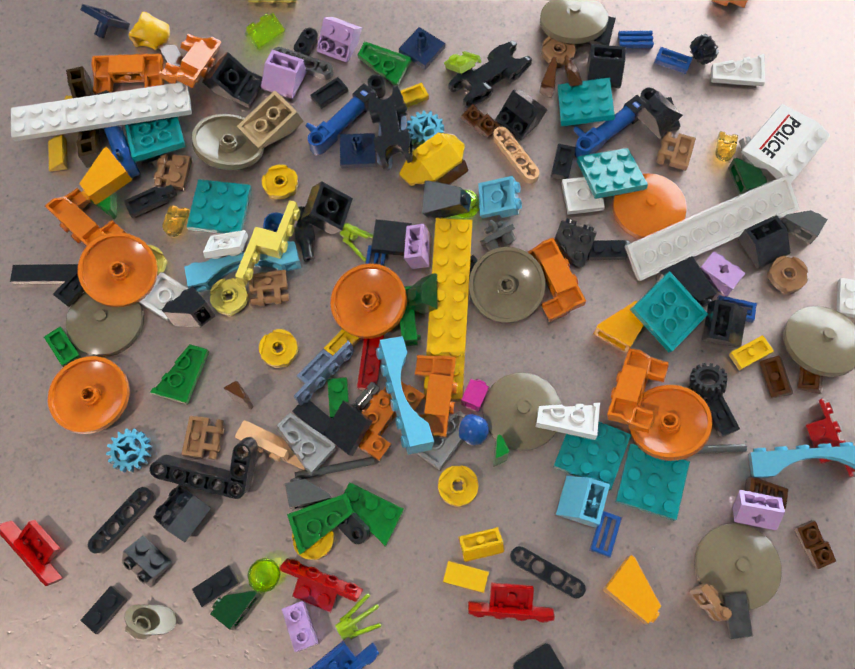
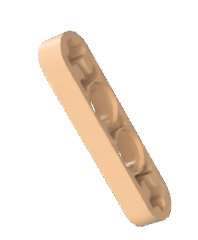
M496 128L493 133V140L526 183H535L539 178L538 167L507 128ZM514 146L516 150L510 152L506 149V147ZM522 158L526 163L520 165L516 160Z

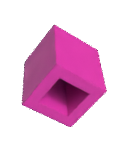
M470 379L461 399V405L479 412L489 386L482 380Z

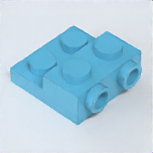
M513 176L478 183L479 208L482 218L500 215L501 218L519 215V209H522L521 199L518 198L521 186Z

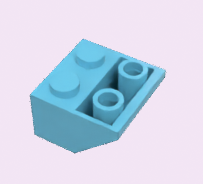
M566 476L556 515L596 528L600 525L610 484L592 478Z

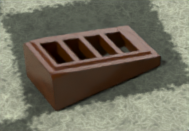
M556 57L551 59L539 91L540 94L552 97L554 93Z
M754 477L746 479L745 491L755 493V487L759 486V494L763 493V488H766L765 495L769 496L771 490H774V497H778V492H782L781 498L784 509H786L788 488Z

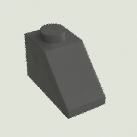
M809 210L786 214L781 221L789 233L811 244L818 237L828 219L819 213Z
M302 477L290 479L289 483H285L289 508L292 511L332 498L329 493L310 481L302 479Z

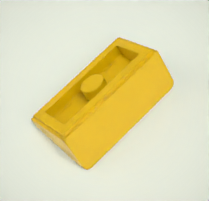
M63 134L56 135L48 140L50 172L68 169L67 139Z
M498 527L458 537L465 562L504 553V544Z

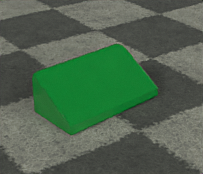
M500 434L497 435L495 442L493 467L507 461L510 452Z

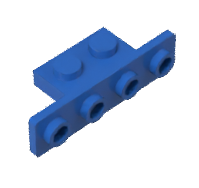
M342 641L309 669H362L365 665L374 662L379 651L371 643L355 656L346 643Z

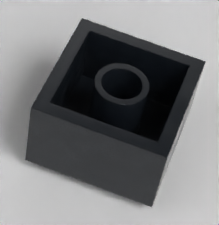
M321 181L312 187L301 219L331 235L338 233L343 229L353 198Z

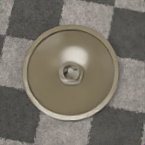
M550 0L542 8L540 16L541 28L549 37L569 44L586 43L598 38L605 31L608 22L607 10L597 0Z
M216 114L206 117L195 126L192 132V147L196 155L206 164L219 169L239 170L247 168L261 158L264 148L259 150L237 127L245 118L234 114Z
M500 247L485 253L476 262L470 274L469 291L474 305L484 316L497 322L512 323L525 319L540 305L545 292V277L541 266L532 255L519 248Z
M86 292L82 293L71 305L66 318V330L71 342L83 353L98 357L114 356L128 349L139 337L144 324V312L139 302L127 307H109L96 302Z
M810 306L796 311L787 321L783 331L784 344L790 356L801 367L809 372L825 377L842 376L855 368V324L845 315L827 307Z
M513 373L500 378L488 390L483 404V418L488 423L489 433L495 440L497 435L500 434L510 449L519 451L533 450L545 445L556 433V431L535 427L539 406L561 405V401L555 389L543 378L530 373Z
M734 523L714 528L701 539L695 552L694 567L699 584L707 583L709 586H713L719 594L720 605L723 607L722 594L744 591L747 596L748 609L751 610L759 608L770 601L779 588L782 568L778 553L765 535L750 526Z

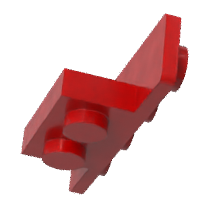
M820 399L819 403L826 419L806 425L815 448H818L819 444H831V447H840L839 443H845L846 441H841L838 434L842 432L837 421L833 422L831 414L834 413L830 402L826 403L824 399ZM819 459L821 464L833 461L828 459ZM845 465L851 478L855 477V469Z
M36 520L29 521L22 531L13 521L0 523V536L44 586L57 583L62 579V576L50 564L61 548Z
M287 558L279 568L280 571L298 578L292 597L330 613L334 608L338 595L357 602L363 591L362 588H359L354 583L342 581L335 575L325 574L317 568L303 565L295 559Z
M491 583L489 603L468 602V614L474 617L494 616L497 619H505L507 617L515 618L519 621L532 619L542 623L555 620L553 608L533 606V586Z

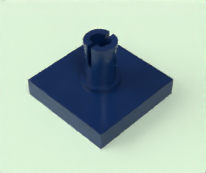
M82 4L80 10L98 20L94 35L105 38L108 25L126 30L129 29L130 23L109 11Z
M418 27L399 47V53L411 57L412 62L426 69L445 49L446 43Z
M375 133L340 134V167H376Z

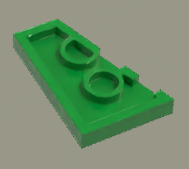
M349 482L344 494H348L353 511L365 522L370 532L386 547L404 509Z
M347 493L287 514L299 555L354 513Z

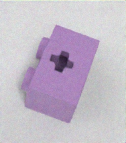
M424 224L406 226L405 261L412 269L429 267L431 233Z
M714 251L701 266V270L712 287L725 296L729 295L745 275L738 266L731 264L724 256Z
M739 490L732 507L734 522L772 530L778 529L785 514L782 498Z
M301 601L282 609L294 652H300L319 644L306 602Z

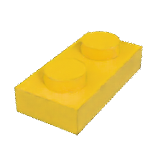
M342 329L324 349L333 356L347 341L354 347L362 338L352 336Z
M762 335L732 351L729 356L740 371L772 354L774 350Z

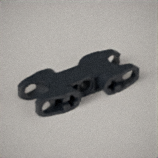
M515 41L507 42L494 48L487 56L488 62L476 70L472 67L462 74L458 73L448 83V89L451 92L460 89L469 91L463 99L465 107L479 104L492 95V86L505 78L509 83L518 79L531 66L532 58L530 56L519 59L512 57L511 55L517 50V43Z
M398 84L393 85L392 95L387 99L377 98L375 90L370 91L368 106L372 123L380 122L382 136L374 137V145L383 169L389 167V159L395 153L404 154L407 163L413 160L414 147L410 130H401L399 117L408 115Z

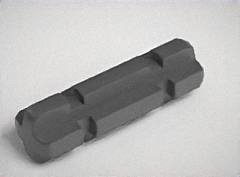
M371 382L367 386L368 389H365L355 400L356 403L352 404L354 408L361 412V408L364 409L373 398L372 395H376L380 390L376 383Z

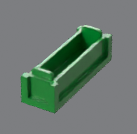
M404 286L407 294V305L400 321L401 336H403L406 347L417 346L418 340H421V335H417L414 310L408 308V289L411 286Z

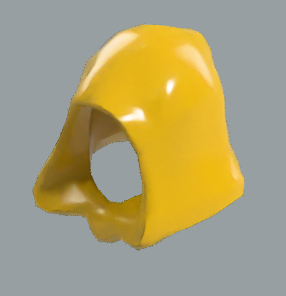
M143 11L138 22L128 35L135 47L147 46L157 50L159 45L167 43L170 37V30L167 23Z

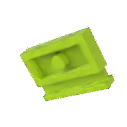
M463 51V55H451L444 64L446 69L462 74L474 67L476 62L481 63L482 61L479 55Z

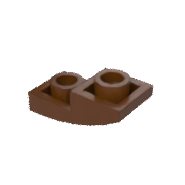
M473 104L460 117L467 125L487 138L500 126L488 113L484 115Z
M811 520L794 527V531L805 553L816 569H821L837 562L829 542L823 540L816 521Z

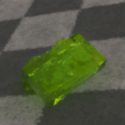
M266 13L259 18L260 21L255 24L253 22L246 27L245 36H249L257 49L285 31L274 13L270 15Z

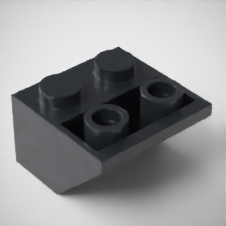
M591 44L588 55L587 81L610 78L611 88H621L626 47Z
M512 90L495 120L520 140H523L540 123L548 109L524 91Z
M777 215L746 228L738 238V241L757 269L774 262L781 256H787L791 253L788 231Z
M193 286L182 291L180 296L167 302L161 309L174 326L201 328L215 317L207 302Z
M720 300L708 303V315L705 319L702 340L740 348L747 310L735 303Z
M178 485L171 490L164 504L157 508L153 518L165 530L186 542L211 507L186 488Z

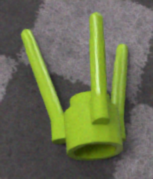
M345 223L342 231H340V235L344 237L343 242L348 244L366 262V258L351 243V240L355 241L358 236L365 239L368 237L373 238V234Z
M367 593L335 625L343 640L348 637L352 640L356 636L381 627V624L378 623L355 631L358 629L356 624L379 608L377 604L354 620L352 617L349 618L370 597V594Z

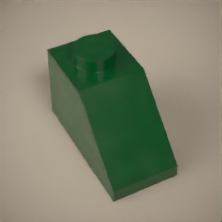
M734 158L728 167L739 195L767 183V179L760 168L739 158Z
M436 273L421 278L408 289V308L422 314L438 309Z
M253 590L225 595L215 601L210 615L229 630H235L261 594Z

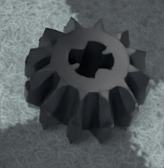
M706 33L694 38L689 46L693 58L702 65L711 63L719 54L718 45H716L712 36H708Z

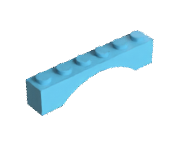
M287 241L288 247L286 252L282 254L281 259L260 254L259 262L255 266L286 270V272L302 268L295 241ZM240 253L237 256L227 255L218 259L211 258L205 262H194L184 266L188 288L193 286L198 292L211 290L217 281L238 270L244 253Z
M403 336L380 340L379 348H376L378 360L381 359L382 361L381 372L382 376H386L387 379L386 390L392 397L390 401L392 411H396V426L398 430L401 429L402 433L401 444L403 448H406L409 455L431 450L434 439L429 423L411 408L402 390L401 370L406 362L408 352Z
M853 442L839 443L840 447H831V444H819L818 448H809V445H799L793 450H788L787 446L774 447L775 451H766V448H754L753 452L748 454L750 474L754 478L774 477L792 463L813 458L838 461L855 469V446H853Z

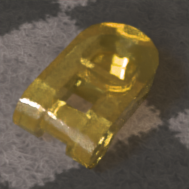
M719 132L716 146V157L719 160L727 162L733 158L738 135H727L726 132Z
M169 206L163 222V230L168 236L176 237L181 234L185 221L189 217V209H178L177 206Z

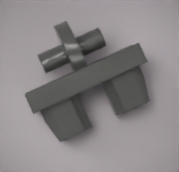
M494 220L488 221L489 227L484 229L486 234L490 232L493 234L483 238L480 243L482 246L486 245L489 251L500 248L496 239L501 237L505 245L515 241L512 232L515 228L511 224L499 230L498 228L503 226L502 222L495 223Z

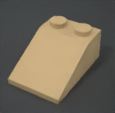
M274 91L237 127L260 150L291 134L304 121L298 112Z

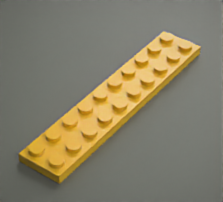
M436 218L432 274H437L438 309L429 312L426 356L456 357L454 382L457 383L456 394H452L451 401H461L464 382L472 220ZM425 377L424 380V399H426L429 377Z

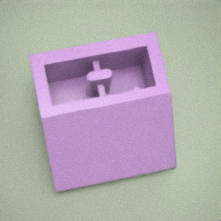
M324 17L317 52L348 62L358 45L362 27L334 17Z
M272 50L265 62L261 89L272 93L276 91L281 96L293 99L306 75L304 60Z

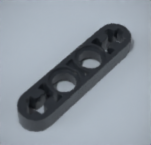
M146 487L136 489L88 541L90 552L100 555L107 552L151 505L154 500L152 490ZM141 493L146 494L147 499L145 501L141 500ZM134 501L138 503V505H140V508L132 504V502ZM132 507L134 514L130 518H125V509ZM118 523L119 530L117 533L110 534V525ZM104 533L106 536L110 537V540L104 539L105 536H103L102 534ZM97 540H98V541H102V542H101V545H102V548H101V549L96 548V547H97V544H96V541H97Z
M515 547L511 551L510 560L515 566L566 596L578 599L585 594V584L575 576L524 547ZM522 551L523 557L527 560L529 556L533 557L529 562L528 568L524 566L527 563L524 560L516 561L514 553ZM535 561L543 564L544 570L542 573H535L533 571L532 564ZM553 572H559L562 575V582L560 584L552 582L551 574ZM567 577L570 579L569 584L573 586L576 583L579 584L578 589L581 590L580 593L577 592L574 595L572 594V588L568 586L565 587V590L562 588L566 583Z

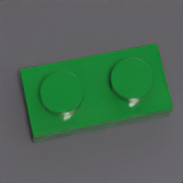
M61 326L44 336V339L62 367L81 358V355Z
M347 377L327 379L331 419L335 416L342 401L349 403Z

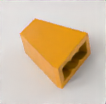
M105 147L79 184L84 189L81 193L87 201L92 200L97 205L131 182L132 179L111 151Z
M634 301L599 323L593 334L627 353L643 327L640 320L630 310L637 301Z
M632 555L628 556L609 580L603 591L643 624L654 623L660 615L658 610L661 605L635 557Z

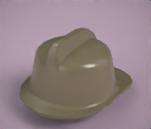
M133 605L125 612V632L139 640L147 639L152 635L166 634L173 630L177 618L170 608L163 605Z

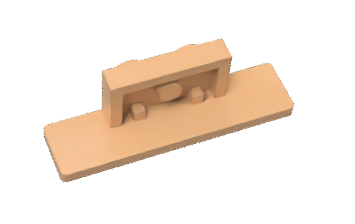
M246 420L242 422L235 435L236 439L241 441L245 437H251L258 444V453L270 454L269 457L277 462L282 460L301 470H306L282 437Z

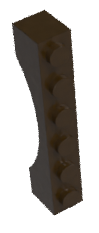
M83 66L66 70L72 98L93 95L91 78ZM99 129L78 132V139L76 141L78 157L86 168L92 166L102 151Z

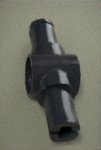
M300 206L298 207L300 217L296 227H294L295 238L302 248L303 260L312 261L314 260L312 247L315 240L312 224L301 219L305 207Z

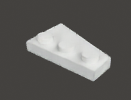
M764 54L758 55L755 58L745 57L740 61L730 60L713 64L711 67V82L763 86L765 84Z
M593 403V405L588 406L575 404V406L571 407L563 405L539 406L535 427L595 440L598 432L600 403Z

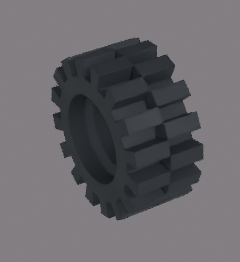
M703 363L702 367L697 365L696 369L693 368L690 374V390L696 392L703 399L707 397V400L711 401V397L716 400L718 396L722 397L726 391L727 373H725L723 368L720 369L719 365L713 367V363H710L709 366ZM711 379L716 383L709 385L701 382V380Z

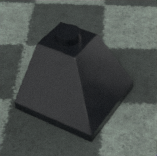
M227 52L209 70L202 83L215 94L233 101L234 94L249 70Z
M657 91L635 116L661 139L683 114Z

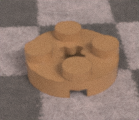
M548 36L543 42L541 56L549 64L551 59L556 57V68H561L565 65L564 57L568 55L571 61L573 60L576 51L575 44L563 43ZM555 48H556V49H560V48H561L562 50H561V52H558V51L555 50Z
M781 256L771 264L767 277L775 288L784 294H789L790 292L799 291L808 282V268L799 258ZM784 271H790L792 273L791 278L787 277Z

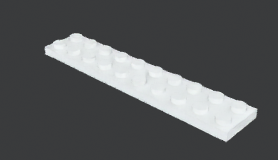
M179 82L11 108V138L15 142L190 115L192 111L189 86Z
M789 176L777 178L626 245L625 249L637 281L646 279L691 256L695 257L735 239L746 228L774 215L781 218L786 214L799 210Z

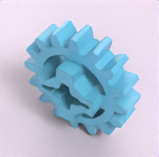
M423 110L422 114L416 112V117L411 115V121H407L406 129L410 130L413 144L418 142V146L437 133H443L444 131L442 118L438 119V114L433 116L432 111L426 114L425 110Z
M125 429V434L117 432L118 438L112 437L113 444H107V447L111 449V451L106 452V455L111 457L108 462L114 464L113 468L120 469L123 473L127 469L133 473L135 467L141 470L140 464H147L146 457L152 456L148 453V450L153 449L148 444L150 439L145 437L143 432L139 433L136 429H133L132 432Z

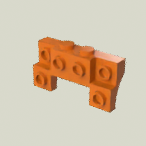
M188 34L180 47L188 51L181 61V66H175L167 62L165 68L159 72V78L172 84L179 81L193 88L196 82L199 83L202 77L205 78L209 70L208 68L213 67L215 63L214 56L220 49L221 41L213 37L199 38Z
M119 54L92 56L94 94L105 90L112 93L114 83L145 82L144 88L164 85V80L159 78V72L163 70L164 63L162 55Z
M78 188L63 197L52 199L45 205L49 212L61 222L59 226L66 233L70 231L72 233L71 237L78 244L82 242L86 247L102 235L115 232L126 233L113 220L100 228L86 215L82 209L91 200L87 201Z
M554 238L545 240L527 251L541 266L545 282L553 296L552 299L541 305L549 322L566 316L567 312L585 305L586 299L578 286V279L575 274L571 273L570 264L566 258L564 259Z
M629 348L622 371H618L617 386L613 387L611 392L612 401L607 413L608 420L628 424L629 429L649 433L654 412L639 407L648 379L664 382L669 362L653 358L641 350Z
M417 355L415 375L429 377L425 415H418L429 423L432 436L446 438L449 415L454 413L455 402H451L452 394H456L457 383L454 382L456 357Z
M401 382L407 402L416 411L418 405L425 398V394L411 385ZM386 387L383 390L381 389L379 394L373 395V398L370 400L371 405L367 410L364 409L361 412L372 423L358 449L366 452L378 461L382 460L383 455L391 447V443L381 436L396 416V411L393 412L391 408V394L387 393Z

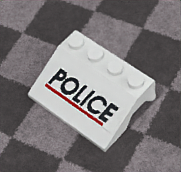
M781 104L742 149L741 153L754 166L767 169L776 179L788 175L792 183L830 137V134L819 122Z

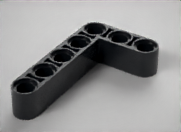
M251 437L243 438L233 449L230 471L171 455H162L150 465V473L156 479L239 499L252 485L258 444ZM242 446L246 447L248 449V452L245 451Z

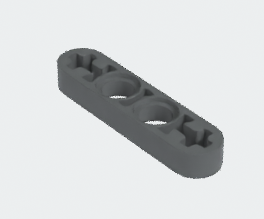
M282 47L273 49L303 59L305 68L309 63L314 64L313 68H306V74L323 80H328L333 76L332 65L328 62Z

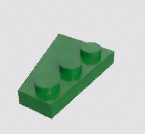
M364 41L358 52V59L393 85L398 84L399 86L411 63V57Z
M189 344L175 361V365L168 373L163 375L160 383L153 387L150 393L188 405L209 354L208 349Z

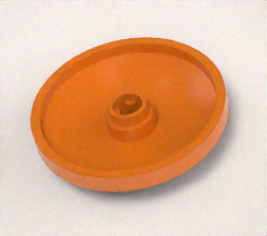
M644 173L643 176L648 183L646 190L614 196L612 209L615 220L632 237L642 239L685 219L687 206L683 193L675 183L663 176Z
M121 232L105 234L93 240L84 249L78 262V278L85 292L96 302L109 307H127L141 301L153 289L158 275L157 261L150 247L140 238Z
M362 264L348 270L335 284L331 294V311L335 321L348 334L358 338H376L390 332L401 321L407 305L406 290L401 279L391 269L379 264Z
M88 356L76 359L64 366L54 377L48 392L50 413L59 425L71 432L92 434L102 431L114 424L123 414L129 400V382L121 368L106 358Z
M662 385L644 392L639 407L654 412L649 433L630 429L634 442L646 454L661 460H681L696 454L708 442L712 431V415L707 403L696 392L678 385Z

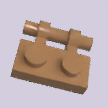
M667 131L661 140L662 146L657 153V163L662 165L665 159H669V166L686 171L696 138L679 133L676 139L672 137V132ZM669 146L674 147L673 152L668 150Z
M161 154L157 161V172L154 173L153 177L155 180L154 186L161 187L162 182H165V186L172 185L175 190L185 191L192 162L191 157L173 155L172 161H169L168 154ZM165 168L169 169L168 175L164 174Z
M286 270L253 274L252 279L249 280V292L257 294L258 298L250 299L251 306L259 305V307H262L265 304L276 303L277 305L289 301V294H281V290H288ZM274 291V296L264 297L265 292Z
M189 416L181 455L203 458L204 451H210L208 459L216 460L217 454L221 449L219 444L221 435L224 434V421L216 419L215 426H210V418ZM208 433L213 434L211 444L206 443Z
M706 583L695 586L689 591L701 609H705L714 621L730 619L732 615L731 610L720 605L719 594L713 586H709Z

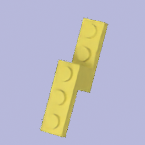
M289 200L277 232L255 227L235 275L240 285L247 286L248 281L252 279L253 268L259 262L260 254L281 259L282 254L286 252L288 247L287 241L289 237H292L295 221H298L300 217L297 202Z

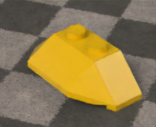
M437 133L413 150L412 162L407 163L406 160L399 175L410 186L424 184V181L427 180L435 182L462 163L465 144L453 134Z

